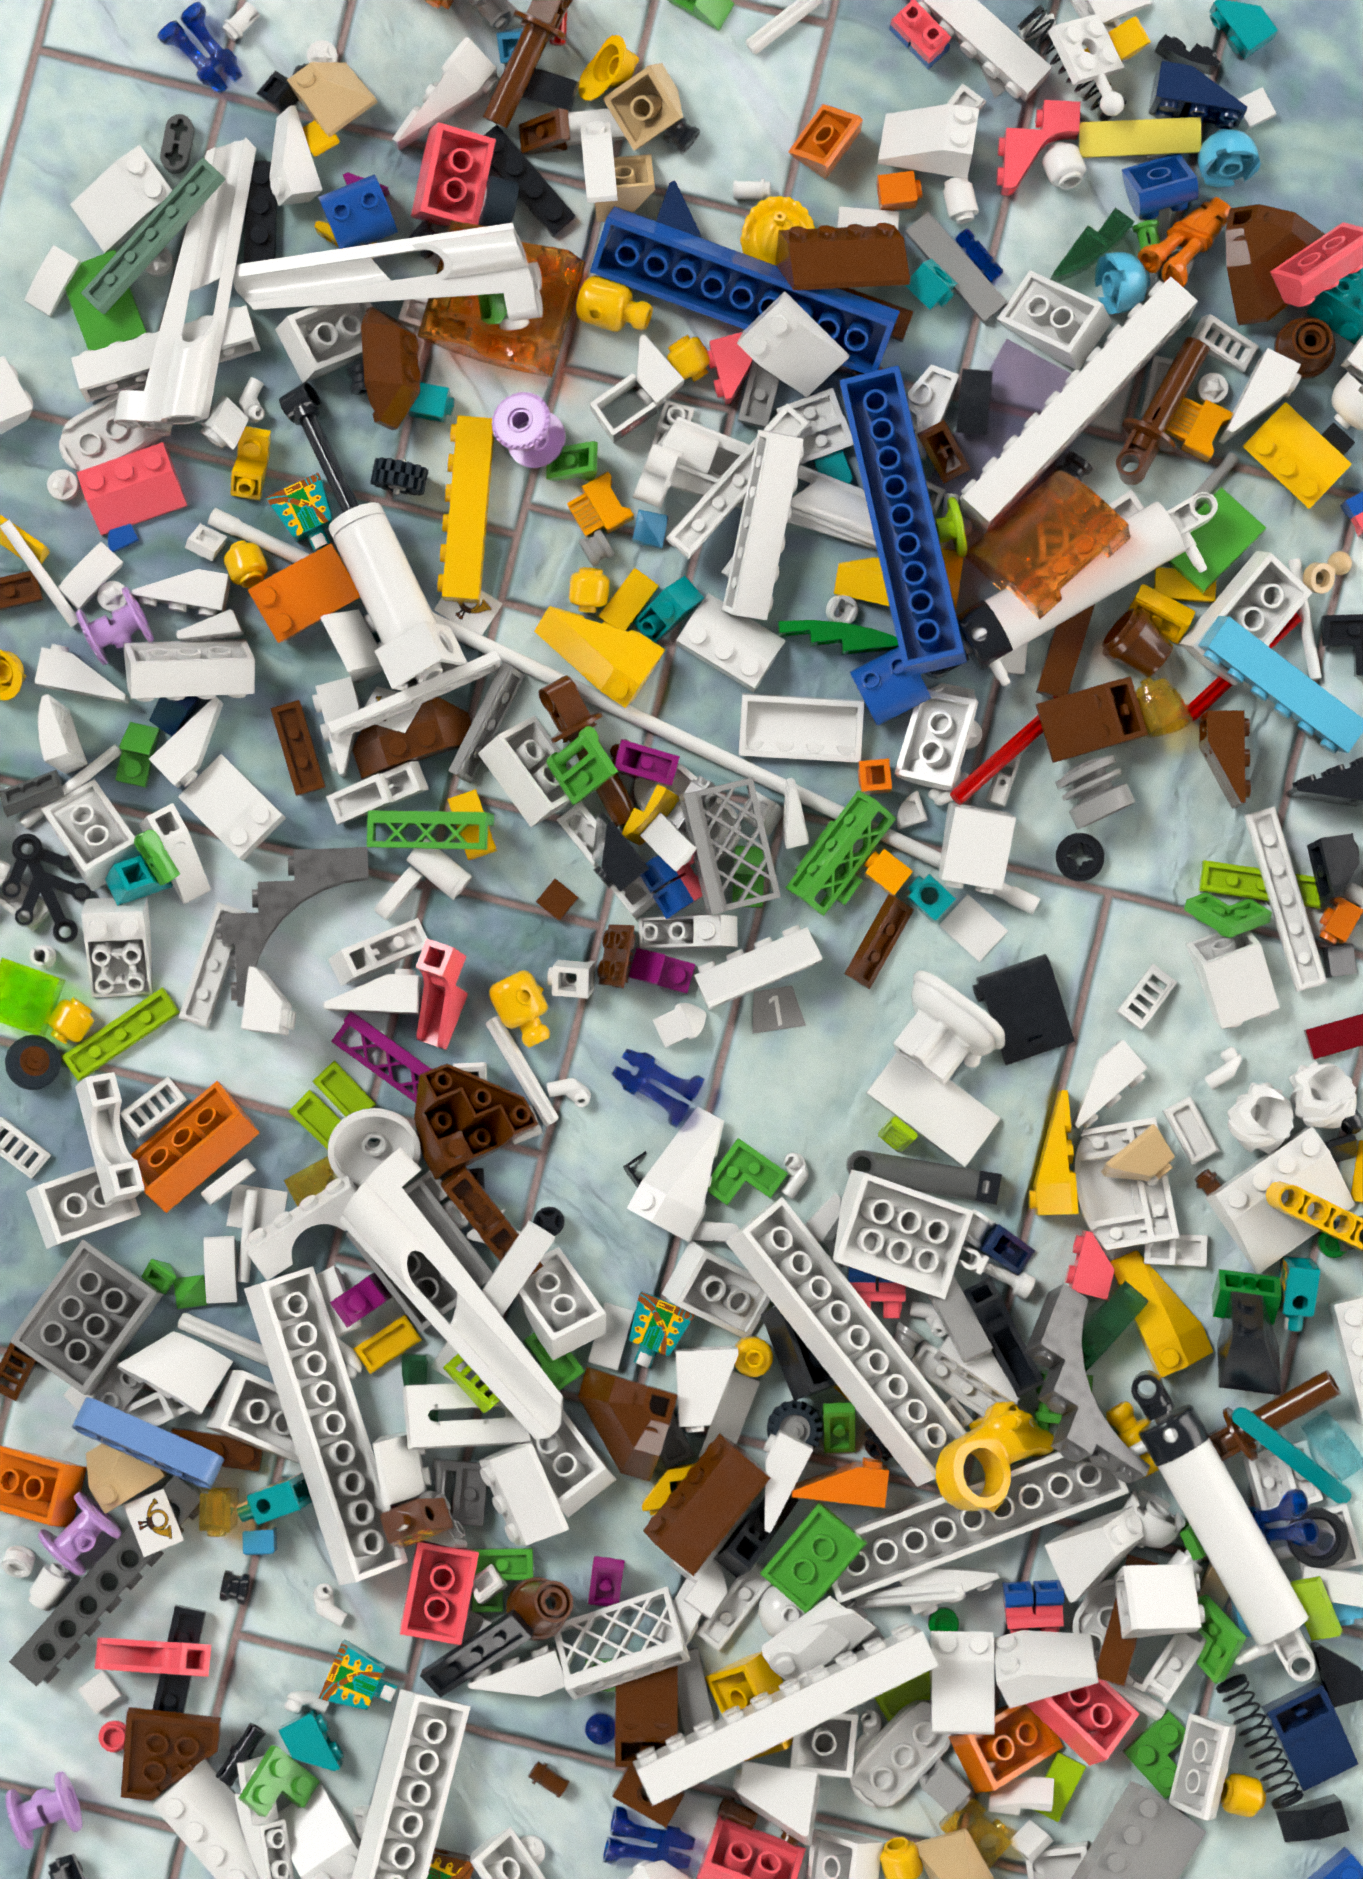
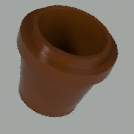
M1303 317L1288 322L1280 330L1275 339L1274 351L1301 364L1297 371V374L1301 375L1300 379H1311L1321 375L1331 365L1336 353V343L1330 327L1324 321ZM1305 338H1314L1315 345L1308 346L1305 343Z
M1142 607L1136 610L1131 608L1116 621L1102 642V647L1104 648L1102 654L1108 660H1116L1148 678L1165 663L1173 650V645L1149 618L1150 613Z
M533 1577L518 1583L512 1589L507 1599L506 1611L508 1613L515 1609L534 1630L532 1638L529 1640H545L557 1634L563 1627L566 1618L572 1612L573 1597L570 1590L563 1583L541 1577ZM546 1598L551 1601V1609H548L545 1604Z

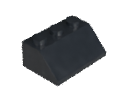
M776 1306L761 1314L793 1401L838 1386Z

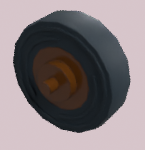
M39 1035L24 1036L16 1040L8 1049L5 1058L6 1072L11 1081L21 1088L27 1090L42 1089L50 1085L58 1076L61 1067L60 1053L55 1044L45 1037Z

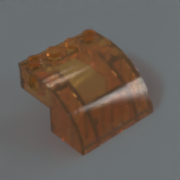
M451 221L448 232L487 226ZM521 242L528 263L537 262L540 267L542 287L539 292L543 305L542 317L529 319V324L524 328L507 331L501 330L499 324H487L481 320L478 295L428 298L417 336L436 346L484 363L552 378L586 262L567 249ZM440 258L436 274H439L444 269L442 258Z
M1055 471L967 549L965 557L1000 591L1007 588L1040 620L1062 600L1060 593L1062 587L1100 553H1103L1107 558L1113 555L1131 538L1129 524L1095 492L1070 474L1063 471Z

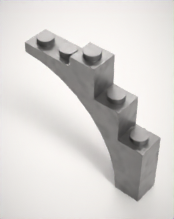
M367 847L293 850L294 857H288V876H294V880L257 882L258 889H252V907L258 908V913L221 914L222 921H216L217 940H222L224 947L235 946V951L229 952L230 970H236V982H231V1001L237 1000L238 1007H244L249 966L257 967L258 959L269 937L286 916L301 903L324 890L345 883L369 880Z
M1063 1283L1048 1292L1024 1352L1034 1358L1037 1364L1049 1368L1038 1400L1046 1404L1051 1411L1062 1415L1051 1447L1059 1451L1064 1458L1078 1462L1088 1457L1095 1465L1102 1466L1115 1474V1477L1120 1481L1129 1484L1147 1476L1150 1465L1133 1453L1114 1433L1096 1403L1087 1379L1082 1352L1083 1319L1089 1299Z

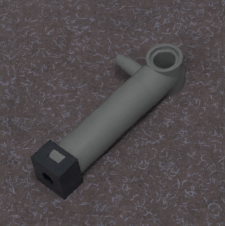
M857 1150L851 1153L846 1161V1169L849 1175L851 1170H854L853 1163L855 1159L864 1156L870 1162V1169L867 1174L916 1191L997 1205L1002 1174L866 1150Z

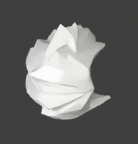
M1314 1061L1309 1067L1305 1065L1299 1066L1298 1071L1289 1077L1294 1089L1290 1096V1101L1296 1106L1295 1115L1310 1127L1340 1128L1341 1121L1355 1115L1356 1087L1352 1084V1078L1344 1075L1346 1073L1333 1064L1325 1063L1319 1065Z
M1268 1082L1262 1084L1251 1083L1248 1092L1239 1095L1236 1104L1227 1112L1229 1118L1228 1129L1250 1153L1255 1148L1268 1154L1274 1152L1290 1137V1131L1294 1128L1292 1122L1294 1110L1291 1102L1282 1095V1090L1274 1089L1272 1084Z

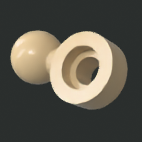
M1337 551L1330 555L1327 564L1311 563L1304 571V585L1313 593H1327L1333 587L1335 575H1344L1350 571L1352 567L1351 557L1346 552Z

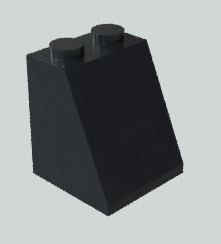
M1231 1291L1217 1341L1218 1387L1280 1396L1279 1345L1263 1296Z

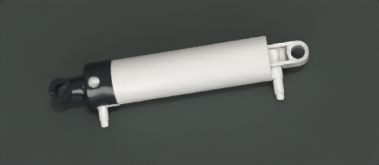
M1200 492L1168 511L1159 502H1154L990 598L981 600L957 614L967 661L970 660V656L979 669L984 670L990 667L1001 685L1006 686L1010 683V679L1000 660L1055 626L1186 552L1198 572L1205 571L1207 566L1190 532L1208 523L1213 518L1218 508L1216 498L1208 492ZM1199 501L1207 503L1210 513L1207 515L1198 514L1194 508L1195 503ZM960 665L927 672L925 674L928 677L938 679L944 677L948 672L959 667Z
M1141 1371L1132 1382L1131 1393L1147 1420L1152 1422L1139 1431L1138 1436L1141 1441L1128 1448L1137 1456L1148 1452L1155 1465L1159 1468L1254 1639L1256 1645L1242 1651L1235 1659L1236 1664L1240 1666L1260 1656L1264 1657L1276 1650L1288 1674L1296 1681L1309 1680L1315 1673V1657L1299 1629L1309 1616L1209 1439L1210 1435L1194 1407L1187 1404L1174 1409L1175 1405L1163 1385L1162 1378L1154 1371ZM1149 1380L1153 1382L1156 1386V1391L1151 1395L1141 1393L1139 1384L1142 1381ZM1301 1657L1307 1659L1310 1665L1306 1670L1301 1671L1293 1667V1661Z

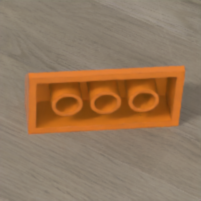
M217 1080L130 1155L138 1161L145 1194L167 1213L239 1150L249 1144L260 1132L249 1116Z

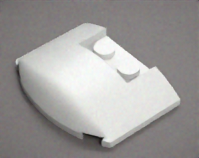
M1156 1117L1083 1129L1080 1136L1082 1139L1078 1146L1074 1163L1077 1199L1088 1228L1103 1244L1101 1246L1106 1251L1180 1238L1167 1174L1159 1180L1154 1176L1149 1181L1105 1177L1101 1173L1103 1167L1111 1158L1151 1125L1154 1124L1158 1128Z

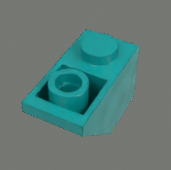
M1216 0L1209 11L1213 25L1218 30H1223L1229 38L1227 42L1231 50L1235 54L1240 53L1244 60L1272 41L1278 32L1276 26L1259 5L1229 0Z
M684 575L666 587L633 623L644 636L657 643L684 620L704 600V597Z
M142 855L113 864L105 878L117 906L172 888L173 886L171 881L160 886Z
M312 1709L282 1725L278 1730L293 1759L334 1772L341 1768L343 1764L341 1759L344 1758L343 1751L337 1741H331L327 1733L330 1727L322 1713L318 1715L316 1710Z

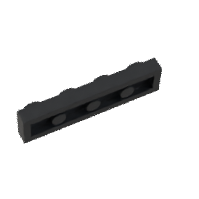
M497 124L484 134V136L496 139L491 161L492 168L502 179L518 183V198L552 237L575 219V214Z
M254 161L245 210L244 263L276 259L277 200L270 186L271 162Z
M176 1604L167 1642L200 1644L207 1611ZM160 1674L152 1710L184 1713L192 1676Z
M513 1609L422 1669L420 1677L441 1698L532 1638L534 1630Z

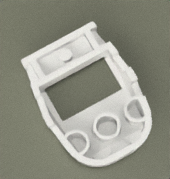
M1114 1579L1104 1580L1091 1589L1079 1606L1073 1619V1633L1092 1635L1097 1662L1116 1598ZM1198 1632L1174 1634L1146 1678H1142L1129 1669L1126 1683L1140 1691H1147L1161 1698L1163 1702L1168 1703L1200 1655L1207 1640Z

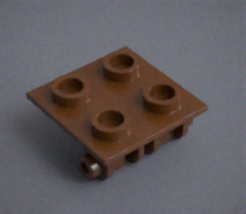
M609 924L608 930L603 935L602 943L605 948L603 960L599 962L597 969L599 985H609L624 989L625 983H628L630 968L627 966L632 963L629 961V956H633L630 950H634L636 935L633 934L634 925Z

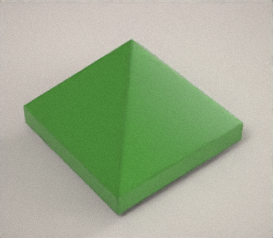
M155 1259L149 1261L141 1276L165 1295L176 1279L170 1263Z
M204 1274L181 1277L174 1280L177 1309L208 1305L206 1303Z

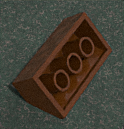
M878 223L876 226L850 224L847 227L840 228L822 225L817 229L795 226L789 230H779L775 264L793 290L910 284L904 237L892 224Z
M719 1433L715 1440L708 1445L697 1463L689 1469L678 1487L668 1496L667 1501L656 1515L649 1520L648 1525L643 1531L659 1549L694 1576L771 1477L744 1449Z

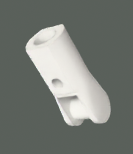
M1018 754L1017 757L1006 765L1013 768L1011 776L1000 771L993 776L986 802L999 807L1006 806L1022 755Z
M701 1221L691 1240L726 1243L725 1241L739 1230V1227L732 1223Z

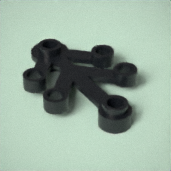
M22 834L12 844V854L16 862L9 879L2 886L3 895L8 899H15L20 895L21 886L19 883L28 865L33 878L21 908L15 913L16 923L19 926L27 927L33 922V910L41 893L55 924L53 927L55 940L61 944H70L76 939L78 928L74 921L66 919L53 889L72 895L73 899L77 902H85L90 896V888L85 883L76 884L45 872L40 861L58 866L60 871L66 875L73 874L77 868L74 865L71 870L64 869L62 863L65 860H71L69 855L62 856L44 849L38 837L33 834ZM26 844L31 845L33 852L29 855L24 854L21 851L22 846ZM9 884H14L18 890L15 894L11 895L6 892V887ZM82 887L87 891L85 897L80 898L76 896L75 890ZM21 912H27L30 915V919L27 922H21L18 919V915ZM63 927L71 930V935L67 938L59 934L60 929Z

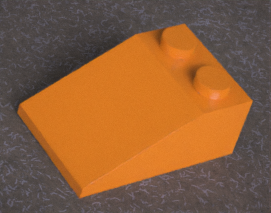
M333 543L328 544L248 589L249 594L278 643L287 641L321 621V616L335 613L360 598L355 584Z
M0 1445V1511L50 1526L67 1527L74 1520L78 1505L74 1495L81 1492L87 1467Z
M863 1457L862 1462L855 1461L797 1482L791 1492V1496L885 1508L889 1469L886 1465H883L881 1459Z
M1007 1704L995 1710L994 1735L952 1734L948 1736L975 1793L997 1790L1063 1748L1059 1736L1026 1704L1009 1708Z

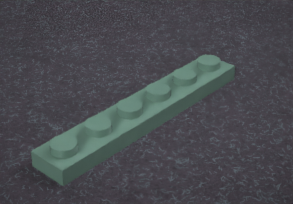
M202 157L81 294L98 311L105 315L226 178Z

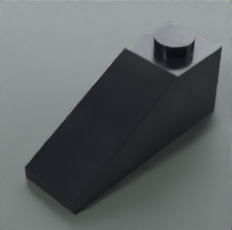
M764 1493L736 1527L720 1552L714 1557V1560L736 1578L750 1571L799 1499L792 1497L790 1494L771 1533H769L764 1528Z

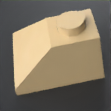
M311 62L287 79L299 102L328 137L334 135L378 103L372 93L347 63Z
M662 63L649 65L602 98L633 151L683 118L678 89Z
M651 154L614 157L618 201L596 202L597 222H605L614 206L634 213L655 191Z
M1153 1124L1105 1164L1101 1173L1105 1177L1149 1181L1156 1176L1159 1180L1173 1168L1169 1163L1172 1162L1175 1156L1158 1128Z
M100 1444L86 1453L89 1489L104 1514L167 1476L165 1471L105 1444Z
M966 1828L915 1842L923 1868L930 1879H994Z

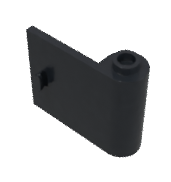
M1046 954L976 977L977 984L972 985L977 1002H984L989 1015L998 1022L1005 1033V1046L1000 1049L1005 1065L1075 1042L1055 975Z

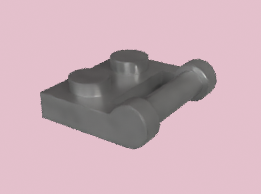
M433 1459V1469H436L434 1491L443 1494L445 1497L448 1470L457 1471L453 1513H451L454 1520H457L461 1525L483 1526L487 1485L480 1475V1469H482L480 1463Z

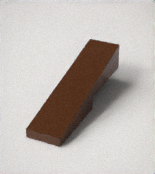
M1095 604L1055 626L1036 693L1052 698L1068 694Z
M463 1165L440 1183V1185L501 1262L519 1233L468 1168ZM541 1262L538 1263L530 1276L543 1267Z
M1128 1554L1125 1566L1158 1565V1563ZM1117 1598L1114 1601L1097 1662L1098 1679L1125 1686L1137 1638L1122 1639Z

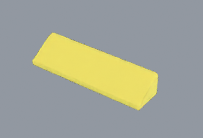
M1200 117L1080 122L1079 151L1082 158L1199 153L1201 149Z

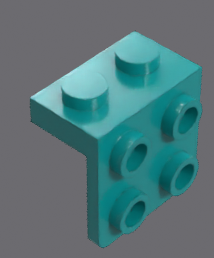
M1363 268L1340 279L1336 287L1319 293L1306 312L1313 318L1324 321L1331 330L1354 345L1363 335Z

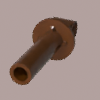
M532 0L526 13L514 11L513 15L522 20L519 23L524 28L483 115L484 118L508 129L548 40H556L555 37L566 40L567 36L558 28L573 0Z
M1186 337L1142 419L1125 418L1123 420L1122 427L1130 435L1117 456L1116 467L1121 481L1125 484L1136 485L1142 482L1159 450L1164 452H1172L1174 450L1175 443L1165 432L1210 351V348L1204 342L1193 337ZM1128 463H1137L1139 465L1132 472L1123 470Z
M567 675L539 689L540 701L559 731L550 739L552 743L563 739L562 743L573 742L579 737L578 734L586 726L595 727L597 723L594 721L603 717L602 712L590 715L579 695L576 684ZM584 747L576 756L580 761L589 753ZM616 773L595 791L612 822L618 827L628 821L633 809L636 807L618 773Z
M1325 1370L1251 1412L1276 1431L1341 1395V1392L1333 1376L1328 1370ZM1226 1407L1223 1409L1226 1425L1209 1434V1439L1219 1457L1224 1461L1242 1451L1249 1460H1256L1258 1455L1256 1451L1257 1446L1254 1442L1257 1440L1233 1422V1410L1230 1407Z

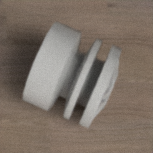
M1114 755L1094 758L1069 770L1060 780L1055 782L1058 789L1069 785L1073 787V790L1062 796L1063 801L1078 798L1080 802L1069 811L1077 830L1136 802L1128 784L1113 787L1111 783L1112 780L1122 773L1121 770L1117 769L1109 773L1105 771V768L1117 762Z

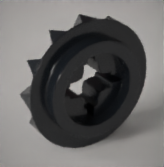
M1074 833L1065 837L1058 845L1055 853L1056 866L1064 877L1075 882L1092 879L1100 872L1104 864L1102 845L1096 838L1086 833ZM1081 844L1083 855L1093 859L1083 861L1079 870H1077L1076 860L1067 857V855L1076 854Z

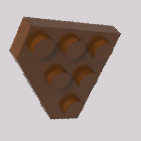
M129 1707L126 1715L121 1798L152 1801L173 1782L176 1783L191 1772L205 1758L215 1754L220 1744L222 1717Z

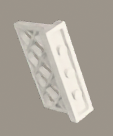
M668 1586L567 1620L561 1630L554 1635L564 1674L565 1690L573 1700L691 1661L688 1649L684 1644ZM665 1598L667 1606L660 1617L648 1611L653 1601ZM628 1609L639 1612L631 1627L619 1621L623 1612ZM645 1615L657 1621L650 1636L637 1630ZM668 1615L670 1617L671 1622L666 1620ZM603 1618L610 1623L601 1637L591 1632L590 1629L596 1620ZM663 1624L672 1628L675 1639L665 1643L655 1638ZM616 1625L628 1631L620 1646L608 1640ZM574 1628L581 1633L572 1647L564 1643L561 1632ZM634 1634L647 1640L642 1650L635 1653L626 1649ZM587 1635L599 1641L591 1656L579 1650ZM605 1644L617 1650L613 1659L606 1663L597 1659ZM565 1649H567V1650L570 1651L569 1654H568V1656H567V1654H566V1650H565ZM576 1654L588 1660L582 1671L571 1674L569 1665Z

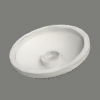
M379 1108L363 1109L348 1115L334 1128L328 1142V1159L332 1170L338 1178L342 1179L348 1175L356 1187L359 1188V1184L400 1147L418 1165L421 1154L420 1140L413 1125L400 1114ZM370 1138H378V1139H379V1140L376 1141V1142H371V1141H369Z

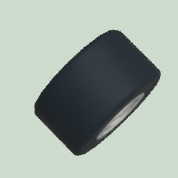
M495 176L488 177L477 228L512 223L519 192L517 182Z

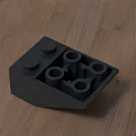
M1363 757L1350 762V768L1345 769L1344 764L1329 768L1321 773L1322 777L1316 779L1315 774L1298 779L1292 783L1293 788L1286 792L1287 797L1355 807L1363 804Z

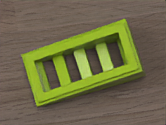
M897 1116L890 1117L878 1131V1137L896 1152L904 1151L918 1137V1133Z
M457 1354L443 1369L483 1413H486L500 1399L494 1393L489 1397L484 1395L489 1389L486 1384L480 1389L474 1386L481 1379L477 1374L470 1381L465 1377L472 1371L469 1365L461 1372L456 1369L464 1361Z

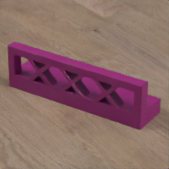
M350 1011L343 1020L344 1024L331 1042L416 1103V1084H418L419 1080L416 1081L415 1073L420 1076L422 1073L432 1069L360 1016ZM350 1026L361 1033L363 1046L349 1047L341 1041V1038ZM366 1038H368L374 1044L367 1045ZM380 1047L386 1052L387 1064L374 1065L369 1062L367 1048ZM363 1049L364 1057L358 1054L355 1050ZM390 1055L399 1062L391 1063ZM405 1065L409 1068L412 1082L398 1083L394 1080L392 1066ZM388 1067L389 1075L379 1068ZM413 1085L414 1094L404 1086Z

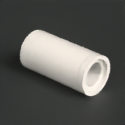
M426 838L423 842H431V841ZM415 848L406 860L452 900L465 889L473 878L440 849Z

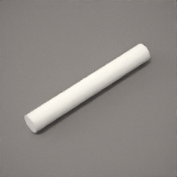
M246 1189L238 1282H249L251 1258L247 1254L244 1241L254 1231L258 1190Z

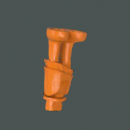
M1214 197L1210 202H1203L1199 208L1193 210L1181 221L1174 223L1173 227L1166 231L1168 237L1158 244L1145 246L1138 253V259L1144 265L1145 270L1150 273H1156L1163 266L1162 279L1164 282L1171 276L1184 288L1188 281L1186 268L1188 263L1199 252L1204 253L1208 248H1211L1222 227L1227 224V217L1231 206L1220 198ZM1178 246H1181L1182 249L1166 262L1168 256Z

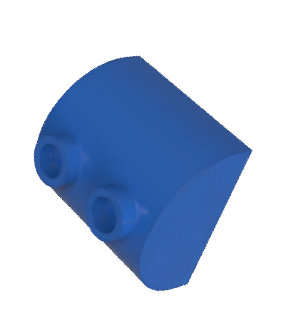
M1173 154L1121 169L1125 190L1132 210L1137 217L1141 216L1142 219H1154L1159 216L1160 210L1170 208L1172 211L1185 210L1188 207V202L1198 199L1197 176L1181 154Z
M375 174L318 197L339 249L368 245L398 233Z
M899 647L850 671L877 726L931 699L920 674L910 677L906 676Z

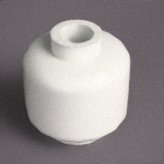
M1057 142L1051 145L1042 160V165L1051 185L1061 187V189H1071L1080 184L1086 172V165L1078 147L1071 143Z

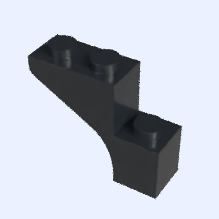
M989 1277L965 1289L963 1293L993 1347L992 1353L1010 1382L1016 1396L1019 1397L1044 1384L1043 1377L1033 1358L1024 1353L1026 1345L991 1278Z

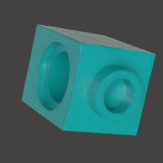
M931 258L920 265L910 277V284L905 286L931 310L938 305L944 307L955 295L952 290L958 283Z
M420 382V394L408 411L409 417L445 423L446 415L451 416L453 413L455 398L450 397L451 393L448 387Z
M930 874L925 879L919 875L907 888L911 892L907 899L933 923L956 900ZM926 888L933 889L937 894L936 903L932 905L925 904L921 900L922 890Z

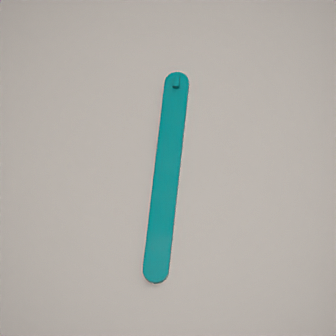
M1239 1407L1232 1412V1419L1236 1425L1338 1504L1350 1501L1352 1495L1349 1488L1245 1407Z

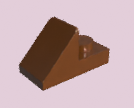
M558 108L518 124L522 154L560 152L568 149L566 141L571 140L568 110Z

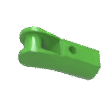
M149 829L135 836V847L146 860L160 886L180 875L156 831Z

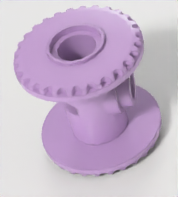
M518 392L502 400L494 411L492 418L494 436L500 444L509 449L511 456L520 465L528 468H540L552 463L561 454L566 439L564 426L554 414L550 413L547 404L539 396L529 392Z
M128 587L122 588L127 604L112 611L113 618L111 619L104 615L89 622L81 609L76 612L82 632L102 665L109 663L103 649L104 647L115 644L117 649L122 648L124 643H131L133 641L131 635L140 629L149 643L154 640L146 616Z
M78 1492L74 1495V1499L82 1512L58 1537L45 1529L39 1532L38 1537L47 1551L60 1564L72 1573L81 1576L86 1572V1568L78 1556L82 1552H88L93 1548L96 1537L102 1531L116 1539L121 1536L122 1531L108 1513L104 1514L96 1501L86 1494Z
M57 1772L55 1774L56 1791L51 1792L49 1789H39L34 1793L31 1800L23 1802L15 1789H11L6 1793L8 1817L13 1832L23 1849L29 1850L33 1848L34 1838L32 1830L46 1826L48 1823L65 1819L73 1832L81 1830L82 1814L73 1785L64 1772Z

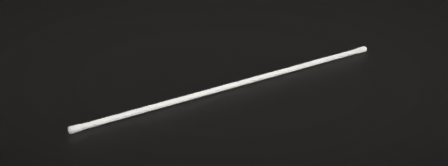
M214 508L209 517V525L232 536L255 543L259 547L292 563L310 555L243 523L240 519L217 508ZM433 613L437 623L450 626L456 640L485 654L496 650L501 662L507 663L548 684L565 676L548 666ZM571 678L576 684L582 700L746 778L753 777V781L785 796L786 779L630 705L624 708L604 693ZM796 784L800 802L803 805L835 820L845 808ZM871 821V829L879 825V823ZM889 828L880 840L936 868H940V852ZM1006 883L1003 884L1002 890L994 889L993 895L1032 915L1040 901L1039 897Z

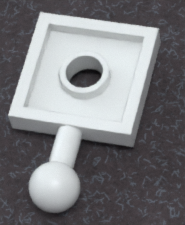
M1099 13L1054 25L1048 30V34L1073 86L1094 80L1102 95L1100 100L1102 112L1108 116H1116L1121 113L1124 108V99L1120 93L1112 91L1106 76L1119 73L1124 68V65ZM1082 44L1089 49L1090 53L1083 50Z
M1343 1502L1324 1508L1341 1519L1348 1533V1547L1343 1557L1334 1565L1325 1568L1343 1570L1363 1564L1362 1554L1347 1504ZM1293 1517L1285 1519L1287 1527ZM1313 1519L1302 1526L1299 1532V1542L1306 1553L1313 1556H1321L1332 1549L1335 1543V1533L1328 1522L1321 1519ZM1321 1533H1329L1333 1539L1331 1547L1326 1550L1319 1549L1316 1543L1317 1537ZM1288 1545L1277 1549L1271 1548L1277 1561L1294 1557ZM1298 1561L1301 1575H1303V1565H1308Z

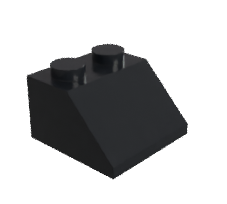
M604 813L598 815L592 860L596 863L597 867L593 870L608 888L614 885L619 891H622L649 868L612 820Z

